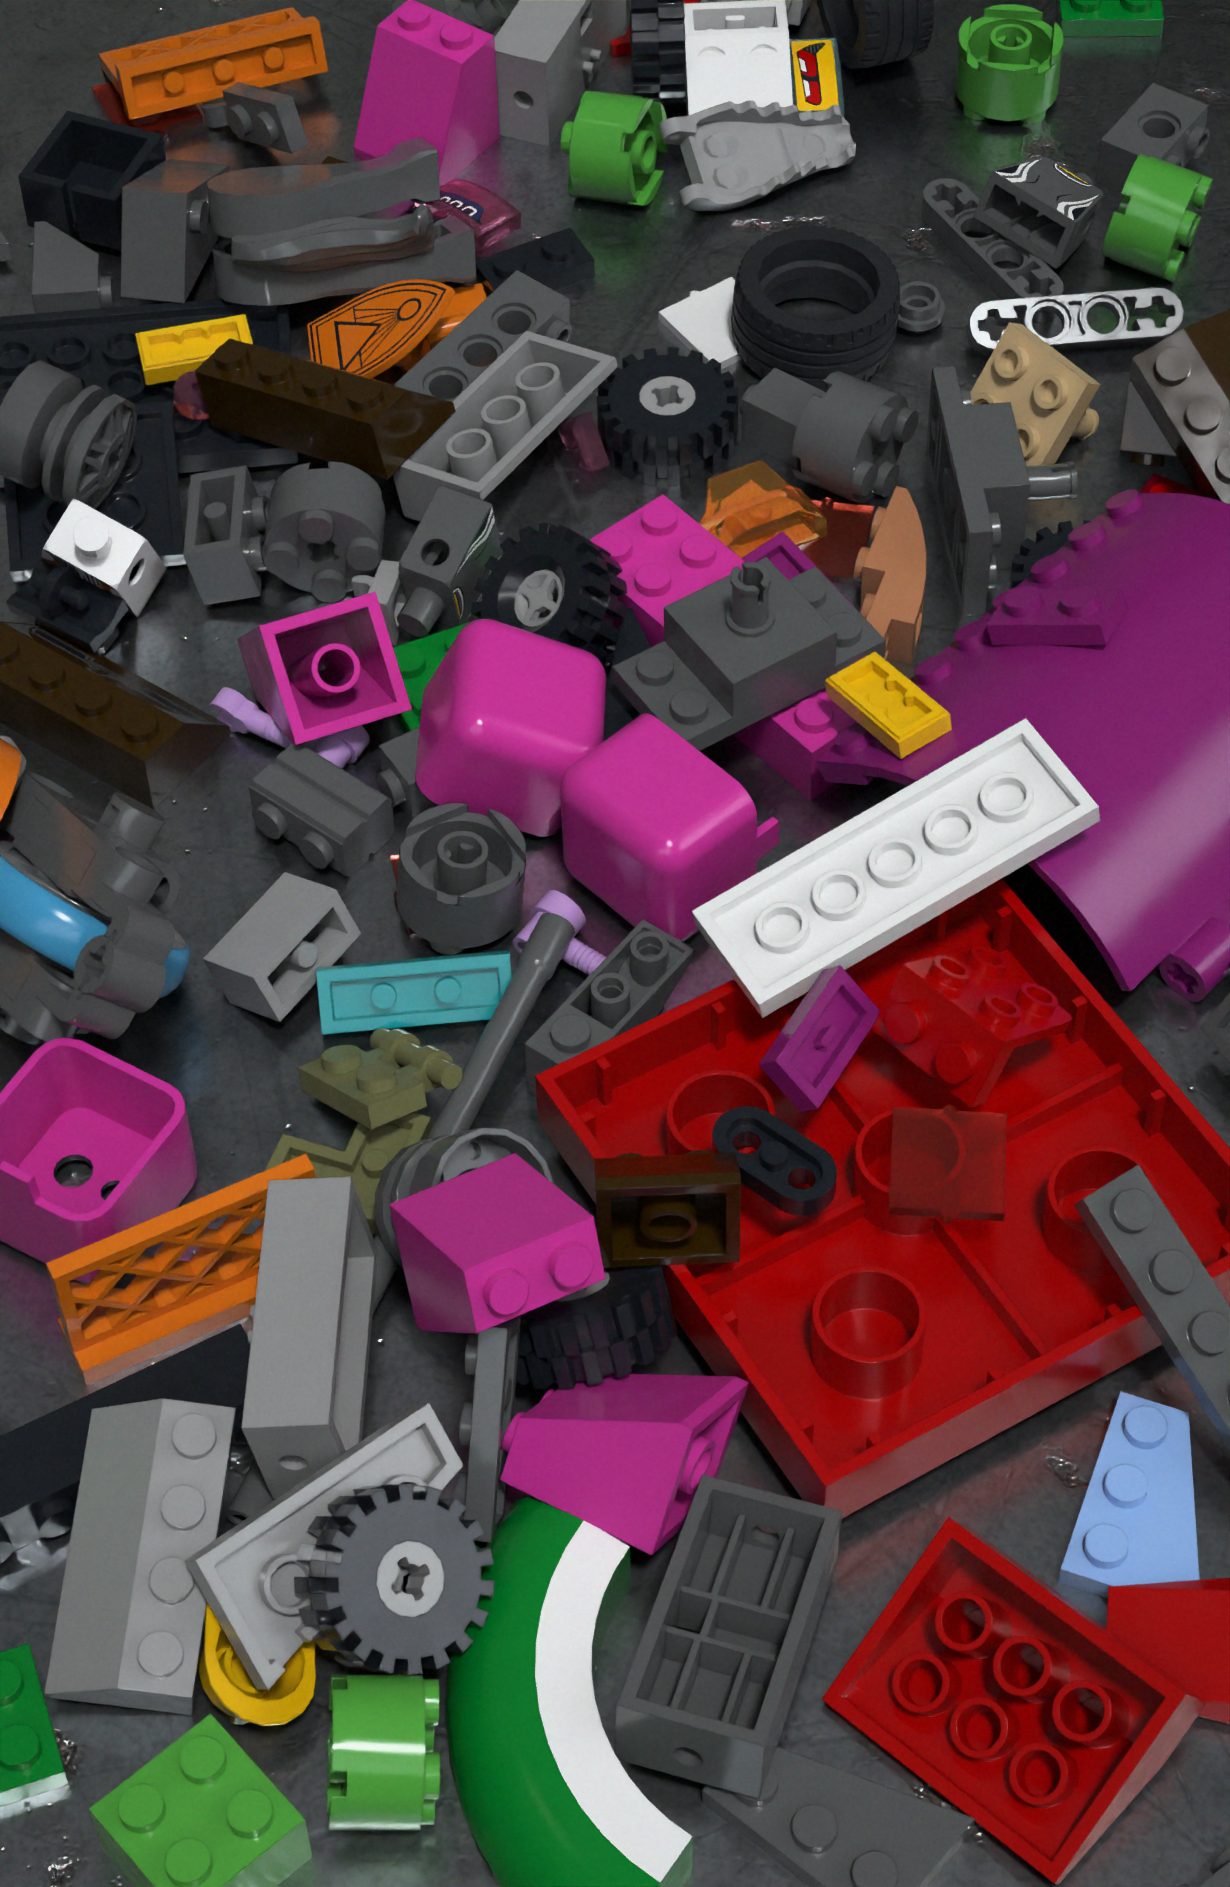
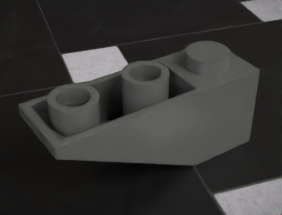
M642 920L526 1041L527 1091L536 1096L535 1075L657 1017L694 958L695 949L649 922Z

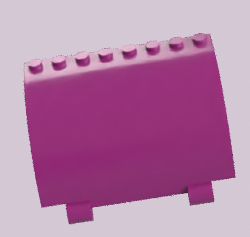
M1130 489L1122 491L1107 500L1105 503L1106 509L1091 522L1074 529L1068 535L1069 541L1053 555L1037 561L1030 569L1031 574L1018 586L1011 588L1017 589L1024 586H1034L1038 589H1072L1085 585L1093 586L1096 589L1122 588L1127 611L1106 645H992L986 624L1008 590H1006L993 600V607L980 619L960 628L954 634V641L941 653L917 665L914 670L915 675L909 679L950 713L951 731L900 759L863 726L857 724L840 732L834 739L835 745L816 760V763L826 782L867 785L875 777L909 786L1026 718L1099 806L1100 814L1099 822L1027 864L1052 888L1086 930L1107 962L1121 990L1132 991L1159 964L1161 976L1171 990L1188 1001L1198 1002L1203 1000L1230 973V504L1191 494L1139 493L1138 490Z

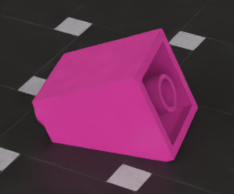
M407 0L377 26L354 142V155L364 160H371L388 154L398 143L421 137L437 148L441 191L500 137L494 35L415 0Z
M376 591L260 625L237 639L254 696L293 745L412 710Z
M516 1153L389 1204L415 1322L422 1331L477 1334L606 1279L594 1216Z
M613 1373L602 1377L604 1383L588 1386V1382L585 1380L576 1382L574 1389H550L543 1396L540 1403L526 1413L520 1411L510 1422L502 1441V1450L507 1452L508 1456L500 1480L653 1555L683 1528L702 1474L718 1478L749 1382L736 1376L627 1374L618 1378Z

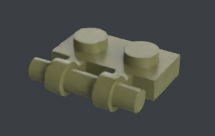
M382 1027L375 1030L370 1038V1046L373 1049L371 1051L365 1052L354 1045L334 1046L325 1050L321 1054V1058L298 1067L302 1091L371 1130L427 1107L425 1093L439 1087L448 1090L458 1087L463 1078L461 1067L453 1062L451 1055L446 1051L433 1045L422 1047L415 1035L399 1028L389 1030Z

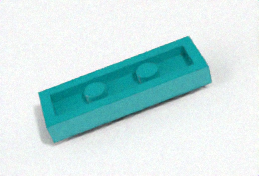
M509 950L317 967L316 977L322 1035L377 1030L382 1027L389 1029L489 1020L512 978Z

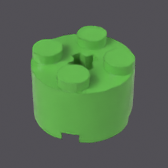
M1000 4L985 8L983 17L971 22L970 16L962 23L958 36L955 91L963 104V112L967 117L979 121L988 118L1002 121L1019 120L1026 124H1035L1045 118L1046 110L1055 102L1059 90L1064 37L1061 27L1056 22H1054L1053 28L1042 20L1043 12L1029 6Z
M599 91L584 92L575 120L565 122L560 141L562 152L569 154L568 193L571 197L642 206L648 205L654 199L664 170L655 169L657 152L667 153L668 144L663 143L658 129L660 122L667 119L665 109L660 102H653L654 99L642 96Z
M1139 154L1121 192L1123 197L1118 211H1114L1102 248V255L1111 258L1114 262L1173 283L1185 255V252L1178 250L1180 245L1190 248L1201 221V217L1197 216V213H1194L1193 210L1194 207L1202 210L1210 192L1213 178L1153 156L1148 157Z
M331 1675L328 1710H332V1721H330L327 1738L328 1830H420L421 1825H434L435 1799H439L440 1754L439 1752H433L435 1726H438L439 1680L423 1679L422 1675Z

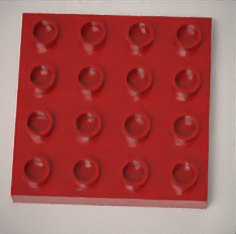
M1003 879L996 881L845 970L875 1006L881 1010L903 964L970 945H983L1003 955L1008 962L1007 967L1028 983L1040 985L1052 992L1058 1000V1005L1072 1017L1067 1030L1063 1033L1014 1048L990 1096L984 1104L970 1108L870 1029L819 1108L800 1112L763 1071L759 1063L807 992L762 1018L735 979L535 1075L538 1123L595 1204L594 1159L614 1158L627 1153L643 1156L684 1155L696 1150L712 1152V1133L716 1121L726 1111L736 1107L753 1106L769 1112L832 1156L837 1168L836 1192L832 1202L824 1210L808 1216L791 1215L781 1211L741 1184L740 1262L662 1265L674 1317L716 1376H736L749 1382L740 1411L802 1500L843 1511L842 1518L1162 1345L1074 1206L1080 1200L1138 1164L1230 1306L1229 1146ZM752 1147L737 1149L744 1154H751L757 1151ZM796 1183L792 1185V1187L799 1189H806L811 1187L805 1183Z

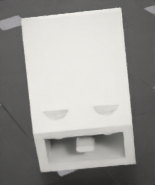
M785 0L684 3L687 116L728 101L740 104L752 100L756 103L757 107H765L772 102H779L781 107L793 105L789 30Z

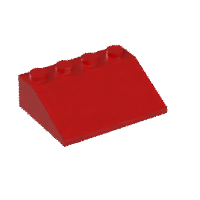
M950 1517L944 1522L822 1697L825 1703L968 1816L975 1818L978 1824L1050 1881L1058 1885L1165 1764L1207 1703L975 1530Z

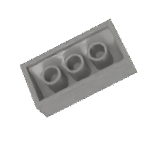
M525 331L453 401L456 412L393 474L404 516L421 521L440 485L484 500L618 367L616 357Z
M162 1398L92 1409L44 1693L45 1697L192 1715L205 1631L207 1600L184 1560L219 1538L235 1430L236 1408Z

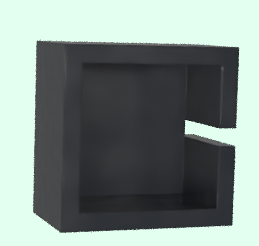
M67 111L18 176L28 226L34 228V222L46 221L70 237L75 231H79L80 240L121 250L122 187L166 160L163 135Z

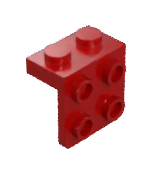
M970 945L903 964L871 1030L962 1102L973 1108L986 1103L1014 1048L1065 1032L1072 1017L1058 1005V1000L1052 992L1040 985L1028 983L1007 967V960L999 952L983 945Z

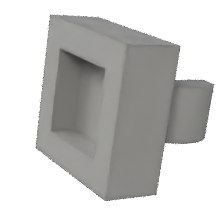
M381 560L374 578L368 575L353 576L351 583L355 597L376 591L391 643L396 646L403 629L397 622V616L406 603V597L398 570L399 562Z

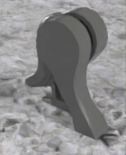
M421 137L398 143L388 154L371 160L351 163L247 168L215 176L207 182L211 231L219 236L229 238L220 241L212 248L217 297L227 302L258 306L285 305L327 296L366 293L374 288L401 280L424 279L456 283L476 280L474 230L456 216L444 218L433 223L431 209L423 204L440 200L437 148ZM408 200L419 204L412 214L394 219L359 217L385 210Z

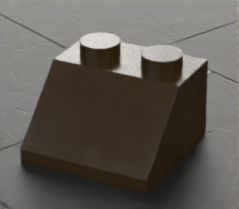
M696 1150L684 1155L643 1156L627 1153L614 1158L594 1159L597 1236L604 1268L740 1262L741 1177L735 1152L713 1153L705 1150Z

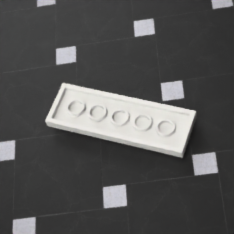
M1025 718L692 911L694 922L755 1009L764 1018L808 992L823 969L841 965L846 970L1100 821L1099 806Z

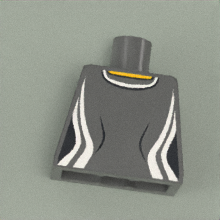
M1040 156L992 170L973 217L1057 269L1087 237L1103 201L1104 193L1101 189L1094 186L1093 181L1086 174L1073 173L1052 159Z
M442 485L437 489L399 562L398 570L406 603L397 616V622L408 633L417 637H426L435 622L453 628L467 623L472 617V602L482 600V594L474 590L478 578L487 580L491 572L484 565L491 555L497 559H500L503 555L502 549L499 546L501 543L491 503Z

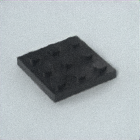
M172 402L135 404L137 412L136 431L129 456L110 493L95 510L147 539L165 566L185 565L186 561L183 556L185 532ZM3 477L10 573L13 582L28 581L34 566L41 558L44 545L68 506L65 505L64 500L58 502L45 496L42 485L30 489ZM135 565L132 570L139 569V566Z

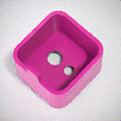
M70 1037L57 1038L44 1043L31 1055L0 1092V1241L44 1264L177 1208L190 1192L197 1179V1160L186 1105L180 1091L171 1084L84 1041ZM71 1160L85 1161L93 1168V1174L90 1179L78 1187H65L55 1180L58 1168ZM112 1184H118L106 1200L102 1198L104 1189ZM94 1270L75 1278V1280L89 1284L100 1270Z

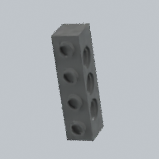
M516 270L394 385L453 402L525 331L568 343L572 333L570 325V299Z

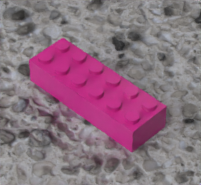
M663 494L590 539V541L611 553L610 557L616 560L623 571L617 577L626 581L627 594L618 596V601L627 605V608L633 609L650 647L664 641L665 606L730 575L736 566L740 570L743 569L742 563L745 562ZM615 617L613 626L619 629L621 618ZM825 687L733 735L811 801L836 784L835 782L825 781L816 760L835 745L834 739L840 732L859 723L827 697Z

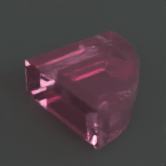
M591 411L575 416L558 425L557 429L566 449H578L582 459L579 463L581 468L592 472L610 465Z

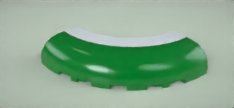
M525 1496L518 1498L496 1528L492 1542H488L486 1548H491L494 1564L481 1566V1580H494L493 1597L479 1596L477 1608L489 1614L482 1628H465L464 1632L473 1642L463 1653L450 1652V1663H448L445 1715L450 1761L461 1809L472 1837L476 1840L480 1851L490 1866L498 1887H684L693 1874V1836L660 1812L630 1779L607 1738L594 1695V1673L606 1632L618 1607L631 1589L630 1547L598 1527L568 1512H563L535 1497Z

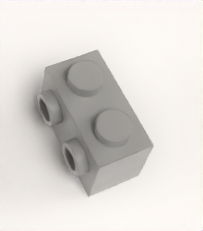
M284 872L203 958V961L229 1003L280 1022L317 982L316 968L332 966L360 936L361 932L336 889Z

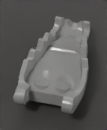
M752 100L740 104L728 101L689 116L665 119L660 122L658 127L663 143L680 145L692 184L681 189L679 195L683 208L695 211H726L745 206L765 197L778 188L817 171L839 168L850 164L855 158L856 143L853 142L850 134V124L842 116L838 105H832L823 111L812 112L809 110L800 113L796 105L781 107L779 102H772L765 107H757L756 103Z

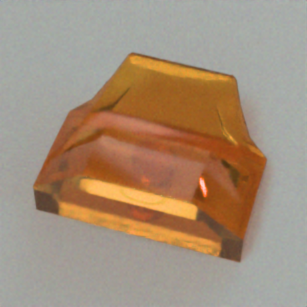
M763 460L755 461L707 480L705 513L699 524L740 558H743L782 531L797 546L827 536L826 517L800 488L784 481Z

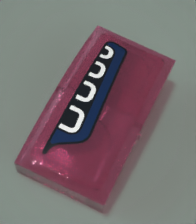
M453 179L440 186V200L423 203L431 209L433 223L444 218L456 216L474 230L475 249L479 252L521 229V212L496 193L467 180ZM413 202V210L415 211L419 204Z

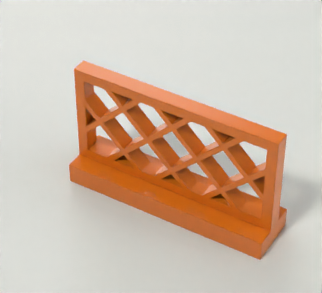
M293 7L98 54L101 69L121 95L125 114L129 120L224 97L222 91L238 82L263 88L328 72L318 19L315 16L303 18Z
M307 1154L298 1156L46 1263L61 1317L57 1319L60 1331L86 1386L251 1315L250 1308L251 1305H255L264 1221L252 1235L242 1232L254 1218L264 1219L269 1180L316 1178L315 1169ZM230 1214L218 1229L206 1228L212 1220ZM160 1242H165L153 1257L141 1255L146 1248ZM190 1245L201 1247L189 1262L178 1260ZM94 1270H100L89 1284L69 1282ZM125 1273L136 1274V1277L125 1289L114 1288L115 1284Z

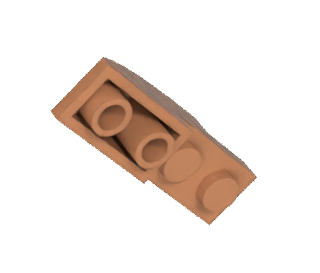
M896 486L887 508L878 507L870 533V540L873 542L870 548L861 547L856 559L853 579L854 581L861 582L860 607L862 608L860 614L886 640L884 659L886 661L890 659L912 664L923 620L926 546L919 514L907 488Z

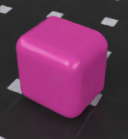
M478 619L465 625L456 636L423 691L415 770L416 783L421 792L438 805L464 803L468 804V812L487 816L488 808L500 812L508 817L520 831L532 835L551 836L557 833L562 827L560 786L563 775L573 763L603 742L606 673L602 663L595 655L588 651L496 620Z
M641 714L577 760L566 770L561 781L563 857L570 874L633 927H636L642 920H645L682 942L699 931L695 925L692 911L755 875L756 862L779 844L780 822L771 817L757 827L756 807L745 788L735 778L651 714Z

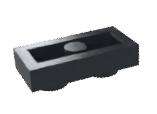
M571 228L476 260V280L478 283H482L487 296H490L516 270L553 290L595 276L594 258Z

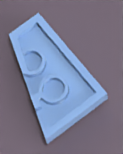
M1121 1391L1073 1530L1058 1583L1107 1599L1108 1586L1199 1580L1189 1412Z

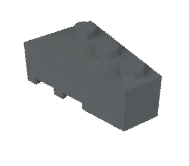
M167 159L122 187L121 297L185 303L212 248L219 238V235L211 231L207 182L215 176L230 172V165Z

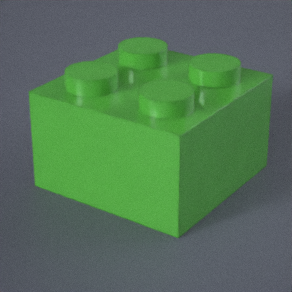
M211 1713L89 1808L101 1847L135 1887H277L313 1857L305 1819Z

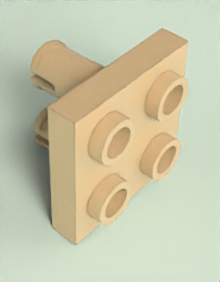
M1009 322L970 392L972 405L1011 402L1026 466L1055 464L1070 437L1088 439L1095 434L1099 426V416L1094 409L1089 408V404L1101 384L1023 324Z

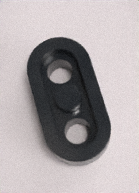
M736 1107L726 1111L716 1121L712 1133V1152H735L740 1169L741 1184L781 1211L795 1216L816 1214L824 1210L832 1202L836 1192L837 1168L832 1156L826 1150L769 1112L758 1107ZM752 1147L757 1151L751 1154H744L737 1149ZM796 1183H805L811 1187L806 1189H799L792 1187V1185Z

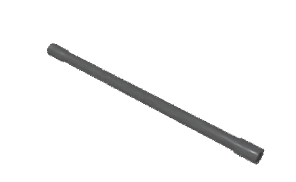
M544 913L540 916L518 958L517 968L463 1069L461 1083L452 1090L427 1139L443 1135H454L470 1129L543 986L553 976L575 934L573 925L564 917L554 913ZM379 1231L374 1238L378 1257L373 1314L399 1265L384 1248ZM255 1459L226 1511V1517L234 1525H238L275 1500L272 1498Z

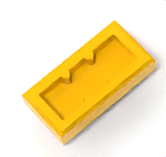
M245 314L135 333L146 385L196 377L194 371L229 338L253 344Z
M875 651L825 679L827 697L900 759L952 730L950 713Z

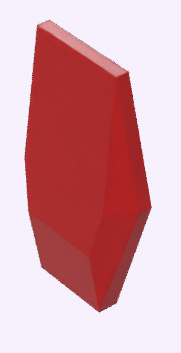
M1230 1578L1108 1586L1106 1628L1207 1702L1197 1717L1230 1725Z

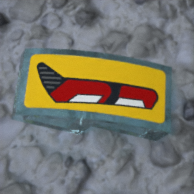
M836 38L789 39L793 105L797 106L800 113L809 110L812 112L823 111L832 105H838L844 117L841 68Z

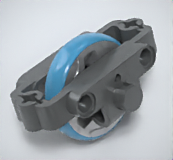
M27 771L17 790L12 794L0 821V1029L19 1040L33 1045H41L43 1041L49 1042L57 1038H74L76 1033L87 1034L93 1032L109 1039H116L125 1032L136 1013L146 1012L158 999L169 995L178 987L188 969L190 949L186 941L175 930L172 922L164 916L178 898L181 879L177 870L151 849L166 821L156 811L129 796L115 792L104 813L100 814L91 810L75 795L59 784L34 772Z

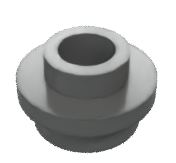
M913 281L900 287L898 326L912 332H922L935 328L942 322L945 315V303L935 286L927 282Z

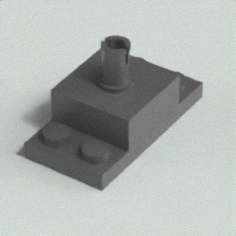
M955 366L932 368L926 445L927 458L962 616L985 614L988 589L997 588V570L1012 568L1014 555L1020 554V545L1025 541L1029 501L1064 498L1069 500L1076 499L1078 489L1077 472L1074 469L1075 464L1073 461L1061 464L1026 466L1011 402L972 405L970 390L960 389Z
M767 557L757 562L742 563L743 569L740 570L736 566L730 575L665 606L664 641L612 666L613 684L640 714L647 713L655 716L700 751L825 688V679L874 651L884 658L886 640L816 566L788 580Z

